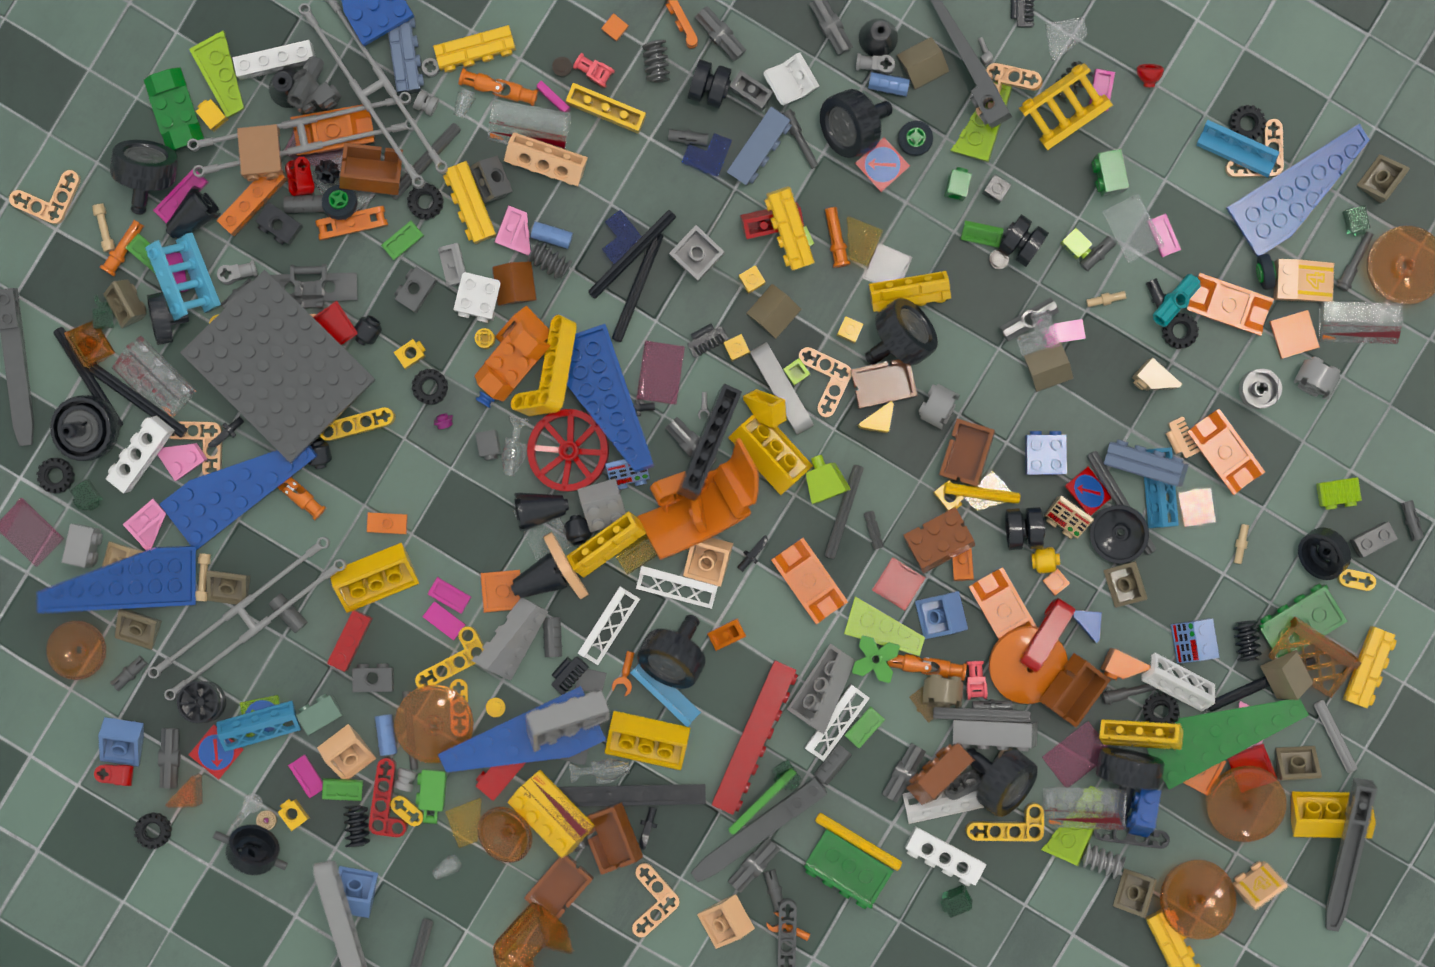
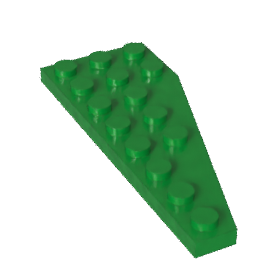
M1299 698L1298 700H1284L1179 718L1178 722L1175 721V724H1180L1183 729L1181 750L1147 747L1146 749L1149 755L1164 761L1162 778L1170 790L1309 716Z

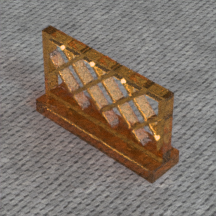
M1294 616L1290 622L1292 625L1268 657L1275 660L1278 658L1276 654L1279 650L1287 649V652L1290 653V648L1301 646L1302 655L1300 657L1303 659L1307 671L1318 669L1319 678L1312 679V686L1332 698L1354 668L1358 669L1361 662L1355 655ZM1293 632L1297 633L1300 642L1289 644V637ZM1304 645H1315V652L1305 654ZM1329 654L1331 662L1320 664L1319 655ZM1316 656L1317 665L1307 667L1306 658ZM1344 664L1347 666L1343 673L1336 674L1335 665ZM1332 666L1333 675L1322 677L1321 668ZM1333 679L1334 685L1328 691L1324 688L1323 681Z

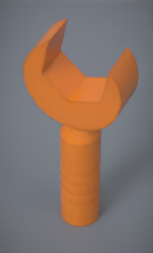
M630 651L626 653L622 677L615 679L612 684L613 691L617 684H624L627 688L625 696L632 689L631 681L627 676L630 674L635 653Z
M766 922L769 930L778 932V925L771 926ZM784 923L782 929H786L789 932L793 929V925ZM796 927V936L808 941L810 933Z

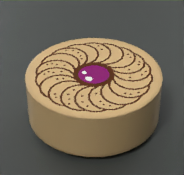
M264 810L258 814L256 822L258 826L270 830L276 825L277 817L274 812Z

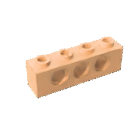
M513 132L508 142L504 161L511 165L528 169L531 172H537L549 178H555L567 184L578 186L583 177L588 157Z

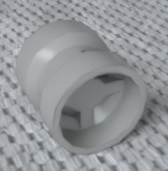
M421 90L414 102L413 108L418 111L423 110L425 114L432 116L439 103V98L430 97Z
M398 768V779L395 780L393 787L412 792V782L416 779L417 772Z

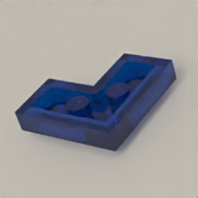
M714 133L707 151L689 144L682 164L718 177L732 140Z
M621 210L605 221L616 235V238L602 249L613 264L642 237Z

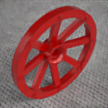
M561 409L546 415L536 424L529 437L527 456L533 473L543 484L555 490L572 492L590 486L600 477L608 461L609 443L605 433L589 414L575 409ZM568 416L567 441H565L550 423L558 418ZM574 417H578L587 421L591 426L574 442ZM544 428L558 441L559 447L536 445L538 437ZM596 431L600 440L601 450L580 449L579 447ZM569 448L573 449L571 454H568ZM536 451L559 453V456L543 469H540L536 459ZM579 455L600 456L599 462L592 473L578 457ZM565 460L562 484L550 480L546 474ZM572 461H574L586 476V479L578 483L569 484Z

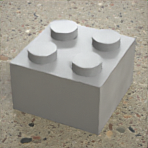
M695 225L669 253V256L699 282L725 254V251Z
M616 478L578 489L590 532L604 529L626 514Z
M70 524L62 563L84 568L93 567V564H96L98 560L97 546L101 544L103 538L101 529L80 524Z

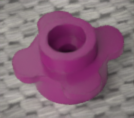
M447 413L438 415L437 419L434 420V425H437L438 429L452 426L453 415H448Z

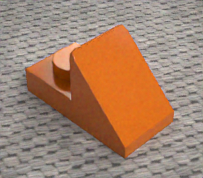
M734 619L707 633L716 651L746 637L738 619Z

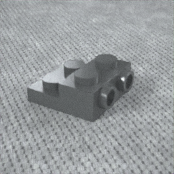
M324 82L313 93L309 94L304 105L298 107L297 110L302 115L314 113L318 105L323 111L326 109L332 110L338 105L337 102L340 101L339 98L342 96L333 84L329 86L327 82Z

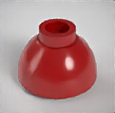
M1141 64L1137 67V75L1144 83V87H1155V83L1162 78L1164 68L1157 64Z

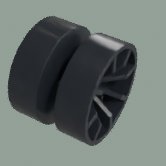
M699 59L687 99L700 103L704 94L709 90L707 105L720 109L723 99H726L731 84L729 78L732 69L719 65L713 75L711 74L712 63Z
M1021 214L1015 223L1012 222L1002 237L1004 240L998 249L1010 255L1018 248L1019 252L1015 260L1026 267L1047 238L1049 232L1037 226L1029 233L1028 230L1032 221Z
M1019 508L1006 509L1005 526L1008 550H1022L1024 538L1027 540L1029 549L1043 548L1045 521L1042 518L1041 508H1026L1025 519H1022V513Z
M194 681L185 685L179 692L177 707L182 717L190 722H212L223 714L226 707V697L224 691L217 684L210 681Z

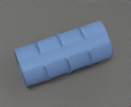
M871 72L868 89L896 94V96H907L910 79Z
M535 221L530 238L568 249L573 233Z
M392 714L375 716L380 756L396 754L397 743Z

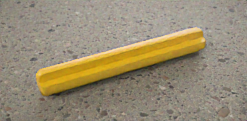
M946 483L944 487V493L1010 503L1020 502V493L952 483Z

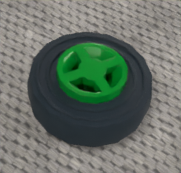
M910 121L903 125L899 131V146L908 155H923L932 146V130L922 121Z
M334 185L323 194L322 207L330 218L343 220L355 212L357 197L353 190L340 189L339 185Z
M1269 254L1259 255L1256 264L1258 280L1263 289L1274 288L1276 280L1274 262Z

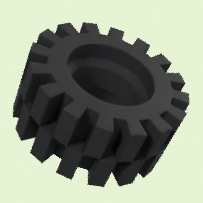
M1254 105L1241 106L1231 115L1229 129L1255 140L1262 135L1266 128L1264 112L1261 113V109L1255 108ZM1244 116H1250L1254 119L1255 126L1250 131L1244 130L1240 125V121Z
M425 183L421 189L413 187V190L409 192V197H407L410 211L419 219H433L443 209L444 199L441 192L429 183ZM423 194H428L433 198V204L428 209H422L418 205V199Z
M1177 313L1170 323L1162 328V337L1165 339V343L1169 344L1172 348H1187L1196 341L1199 335L1198 323L1193 320L1192 316H1188L1186 313ZM1178 323L1184 324L1188 330L1186 337L1182 339L1175 337L1173 334V327Z
M421 370L412 380L413 395L424 404H437L447 395L448 382L445 376L437 370ZM428 379H433L437 383V390L433 394H426L422 389L423 383Z
M49 458L47 461L44 460L43 464L38 467L39 471L36 473L38 475L37 482L47 492L67 491L66 489L71 487V483H74V469L64 459ZM53 468H59L63 473V478L59 483H52L49 480L48 475Z
M1158 692L1156 696L1150 695V699L1145 700L1146 704H1143V715L1146 722L1175 724V721L1178 722V716H1180L1177 701L1171 695L1167 696L1164 692L1160 695ZM1159 705H1164L1169 709L1168 715L1164 718H1158L1154 715V709Z
M152 812L146 814L136 822L134 836L137 837L138 844L141 843L142 847H147V849L159 848L167 843L171 837V823L161 813ZM155 823L159 826L160 834L157 838L147 836L146 827L148 824Z

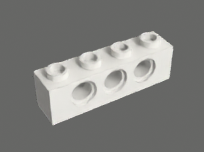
M310 40L232 58L236 76L243 80L284 69L304 66L308 58L315 56L312 43Z
M158 416L147 417L142 422V429L139 433H135L132 436L129 447L119 454V461L114 463L108 470L109 475L106 477V480L123 494L130 492L175 431ZM148 433L152 436L151 443L147 440ZM137 449L141 451L140 458L136 455ZM126 464L130 467V473H127L125 470Z
M916 826L905 845V849L908 850L907 854L916 859L918 856L926 859L924 863L933 868L936 865L943 868L941 872L950 877L953 874L960 877L959 881L967 886H970V884L976 886L986 867V864ZM925 843L932 845L930 853L922 852V846ZM946 852L950 855V858L947 862L942 863L939 861V856ZM959 862L967 863L965 871H957V864Z

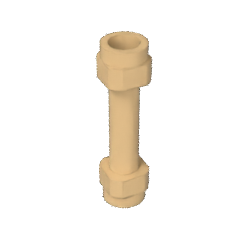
M104 204L93 205V214L97 216L103 239L101 242L103 251L115 250L114 240L110 238L104 215L106 214Z
M199 554L198 591L195 592V601H207L206 573L208 564H211V554Z

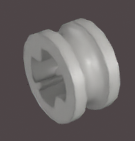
M427 58L423 61L421 68L425 75L433 77L439 73V65L435 59ZM433 62L434 67H436L435 71L432 70V72H428V69L425 66L427 64L430 65L429 63Z

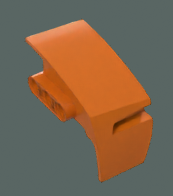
M740 438L736 439L730 460L720 464L717 469L708 473L700 496L702 498L707 531L699 533L694 524V519L691 518L689 513L691 500L677 494L685 471L658 480L651 485L650 490L661 507L641 514L637 518L641 521L646 535L660 560L699 544L750 516L751 510L748 506L756 503L758 495V470Z

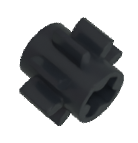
M330 159L321 160L320 165H316L315 173H318L316 179H319L324 184L334 183L335 178H339L340 171L337 170L338 164H335Z

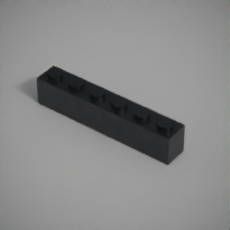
M723 384L719 390L677 494L693 501L700 495L742 391L727 384Z

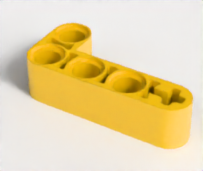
M384 407L338 419L330 425L334 431L333 435L326 437L323 432L320 437L327 441H333L389 426L395 421V413L391 409ZM383 412L390 414L387 422L384 419L377 420L379 424L376 425L374 414H376V417L383 416ZM366 416H369L372 420L371 425L368 427L362 425V419ZM347 421H350L353 425L350 432L343 430V424Z
M467 626L460 630L458 637L464 650L420 672L416 676L415 683L418 688L428 689L476 664L472 661L474 658L472 650L475 647H479L483 651L482 647L484 644L475 628ZM465 630L473 632L472 640L467 641L463 638ZM461 656L464 658L465 664L463 667L455 665L456 657ZM441 665L447 668V675L444 677L440 676L437 672L438 667ZM430 670H432L433 675L437 679V681L435 682V679L432 678L427 681L428 685H426L425 683L421 684L420 680H422V675H424V677H428L432 675V673L430 672Z
M1032 802L1025 807L1024 822L972 821L967 824L965 831L967 836L975 841H1039L1044 835V809L1038 803ZM1032 807L1039 808L1038 816H1030L1029 811ZM974 826L979 830H984L983 826H986V836H984L983 832H977L976 836H974L970 830L974 829ZM998 826L1000 828L997 836L990 835L991 827ZM1017 826L1019 834L1014 837L1010 836L1009 831L1011 827ZM1038 827L1039 834L1035 837L1030 836V828Z

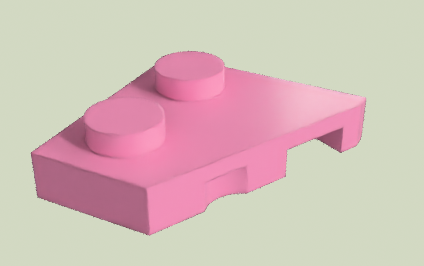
M508 206L494 243L529 256L531 250L527 213Z
M197 443L162 447L157 454L174 481L180 480L207 460Z
M153 498L123 525L145 550H149L154 544L166 512Z

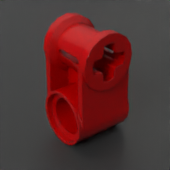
M298 157L295 160L288 161L285 171L290 194L292 196L312 194L315 187L308 159Z
M100 765L95 769L94 777L101 783L132 786L134 766ZM105 768V772H108L109 775L103 779L100 771H103Z

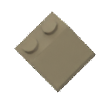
M128 279L112 282L103 294L121 328L142 320L147 314L145 304L139 300L135 286L130 284Z

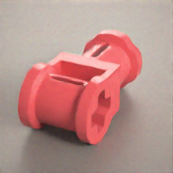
M583 53L578 56L573 66L574 69L578 68L586 73V77L603 88H606L607 80L615 72L614 69L602 62L589 60L584 57Z
M967 661L966 664L969 666V677H967L966 682L967 700L978 697L987 699V683L982 670L984 661Z

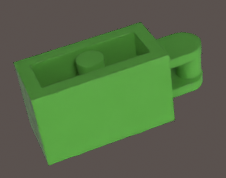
M423 769L422 773H418L417 785H421L420 793L416 794V804L419 805V810H424L423 823L437 824L438 813L444 810L447 772L445 770ZM428 810L435 811L434 816L427 815Z

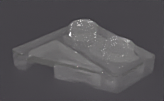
M1084 17L1045 24L1052 62L1056 61L1088 36Z

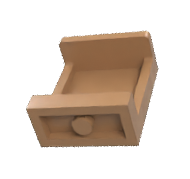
M277 124L237 128L241 175L243 178L247 179V181H257L259 177L276 179L279 178V175H283L279 145L280 128Z

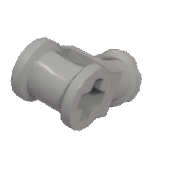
M861 53L857 54L856 71L865 69L889 75L894 70L895 61L889 55H873L871 57L862 56ZM885 60H887L888 64L891 65L888 66L887 69H884L883 65H880L884 64Z
M254 260L242 265H223L217 271L218 279L226 285L243 280L245 277L258 276ZM225 271L232 273L229 275V279L222 276L225 275Z

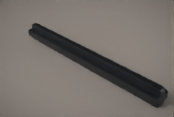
M668 210L589 289L588 293L596 299L675 220L676 215L671 210Z
M662 233L646 250L612 336V339L617 342H622L662 242Z
M63 327L57 328L53 334L92 396L104 399L113 408L97 380L89 372L87 364ZM118 416L119 425H120V427H122V426H123V422L121 421L120 417Z
M98 364L91 366L89 372L149 416H158L175 430L174 434L183 437L187 433L188 429L104 368Z
M1313 656L1302 659L1306 669L1316 666ZM1266 676L1215 698V704L1208 707V709L1213 712L1267 688L1270 684Z

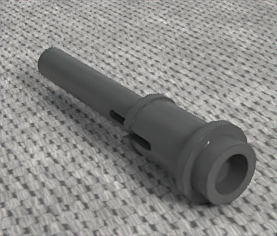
M791 109L785 111L783 114L791 119L789 123L792 125L789 130L791 136L794 135L812 169L817 167L818 163L801 133L802 128L794 116L795 112H792Z
M1368 231L1365 233L1350 265L1346 266L1341 279L1337 280V287L1341 290L1348 291V289L1352 288L1351 283L1358 272L1357 267L1373 237L1372 233Z
M1145 684L1129 689L1123 687L1113 691L1105 690L1102 693L1104 704L1112 705L1113 702L1127 700L1129 696L1157 690V688Z

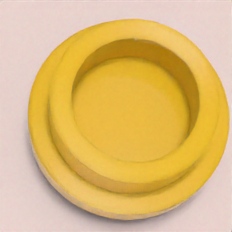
M492 698L486 704V711L492 717H500L505 712V703L500 698Z

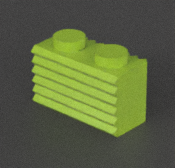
M1358 477L1316 483L1319 506H1325L1326 510L1336 509L1337 504L1345 503V507L1356 506V501H1362Z

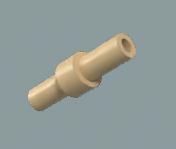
M1125 291L1114 294H1101L1100 297L1087 299V307L1103 304V306L1109 305L1111 302L1126 299Z
M1241 524L1239 538L1236 539L1235 543L1237 549L1234 563L1242 564L1244 549H1247L1248 544L1246 539L1249 525Z

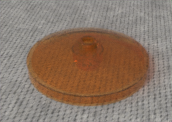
M1399 226L1386 231L1376 239L1368 253L1367 274L1370 283L1379 295L1396 304L1410 305L1422 302L1435 293V236L1419 227ZM1403 263L1407 265V269L1402 268Z
M426 685L413 690L402 700L395 715L394 728L399 744L410 756L427 763H441L438 756L439 753L471 739L474 719L469 704L457 691L442 685ZM435 724L437 728H431L430 725Z
M1241 766L1226 771L1215 780L1208 792L1206 806L1210 821L1220 834L1234 841L1251 842L1260 840L1277 829L1285 816L1287 800L1281 783L1272 773L1255 766Z
M1190 860L1180 863L1168 873L1161 887L1160 904L1166 921L1177 933L1189 939H1209L1222 933L1231 923L1236 910V892L1231 879L1222 868L1209 861Z

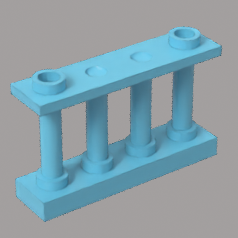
M192 232L177 239V244L162 247L160 241L157 240L145 247L174 321L187 315L188 309L202 306L204 313L221 305ZM180 251L184 262L169 266L165 255ZM187 270L191 280L176 284L172 273ZM195 288L198 299L183 302L179 291Z

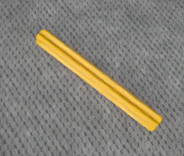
M822 813L817 815L816 823L892 869L898 871L902 866V861Z

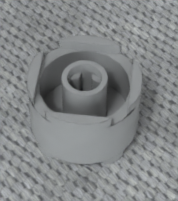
M1312 357L1311 360H1304L1294 383L1298 382L1297 387L1312 396L1317 397L1320 394L1324 395L1322 399H1330L1340 379L1339 374L1341 371L1334 366L1329 367L1323 364V360L1320 358Z
M1257 369L1247 373L1239 384V395L1242 402L1254 409L1272 406L1282 394L1280 379L1274 372L1268 369ZM1260 384L1261 388H1264L1263 392L1257 390V386H1260Z
M933 384L928 392L929 400L927 403H922L919 415L922 420L942 430L944 428L942 423L946 424L956 406L954 404L955 399L958 400L960 394L940 384L937 386Z

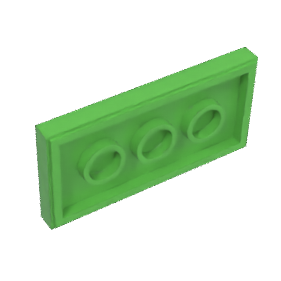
M789 769L729 828L731 834L734 835L793 778L796 772L793 769Z

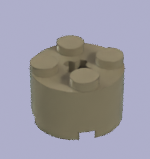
M931 674L930 677L924 680L922 704L928 703L930 707L950 708V705H955V708H961L963 695L961 677L952 676L950 679H944L942 675Z

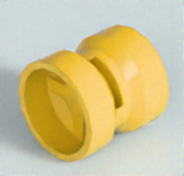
M482 328L476 332L474 338L479 347L489 349L494 345L495 335L492 331Z

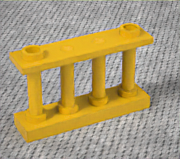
M1085 63L1075 66L1071 73L1033 99L1030 98L1024 101L1019 108L1024 116L1030 113L1043 133V137L1039 140L1047 150L1113 106L1109 98L1105 94L1099 96L1090 83L1086 74L1091 70ZM1077 80H1080L1092 99V103L1086 107H1082L1069 87ZM1061 91L1064 92L1076 111L1075 115L1070 118L1064 116L1053 99ZM1045 102L1060 122L1059 126L1053 130L1049 129L1037 111V108Z

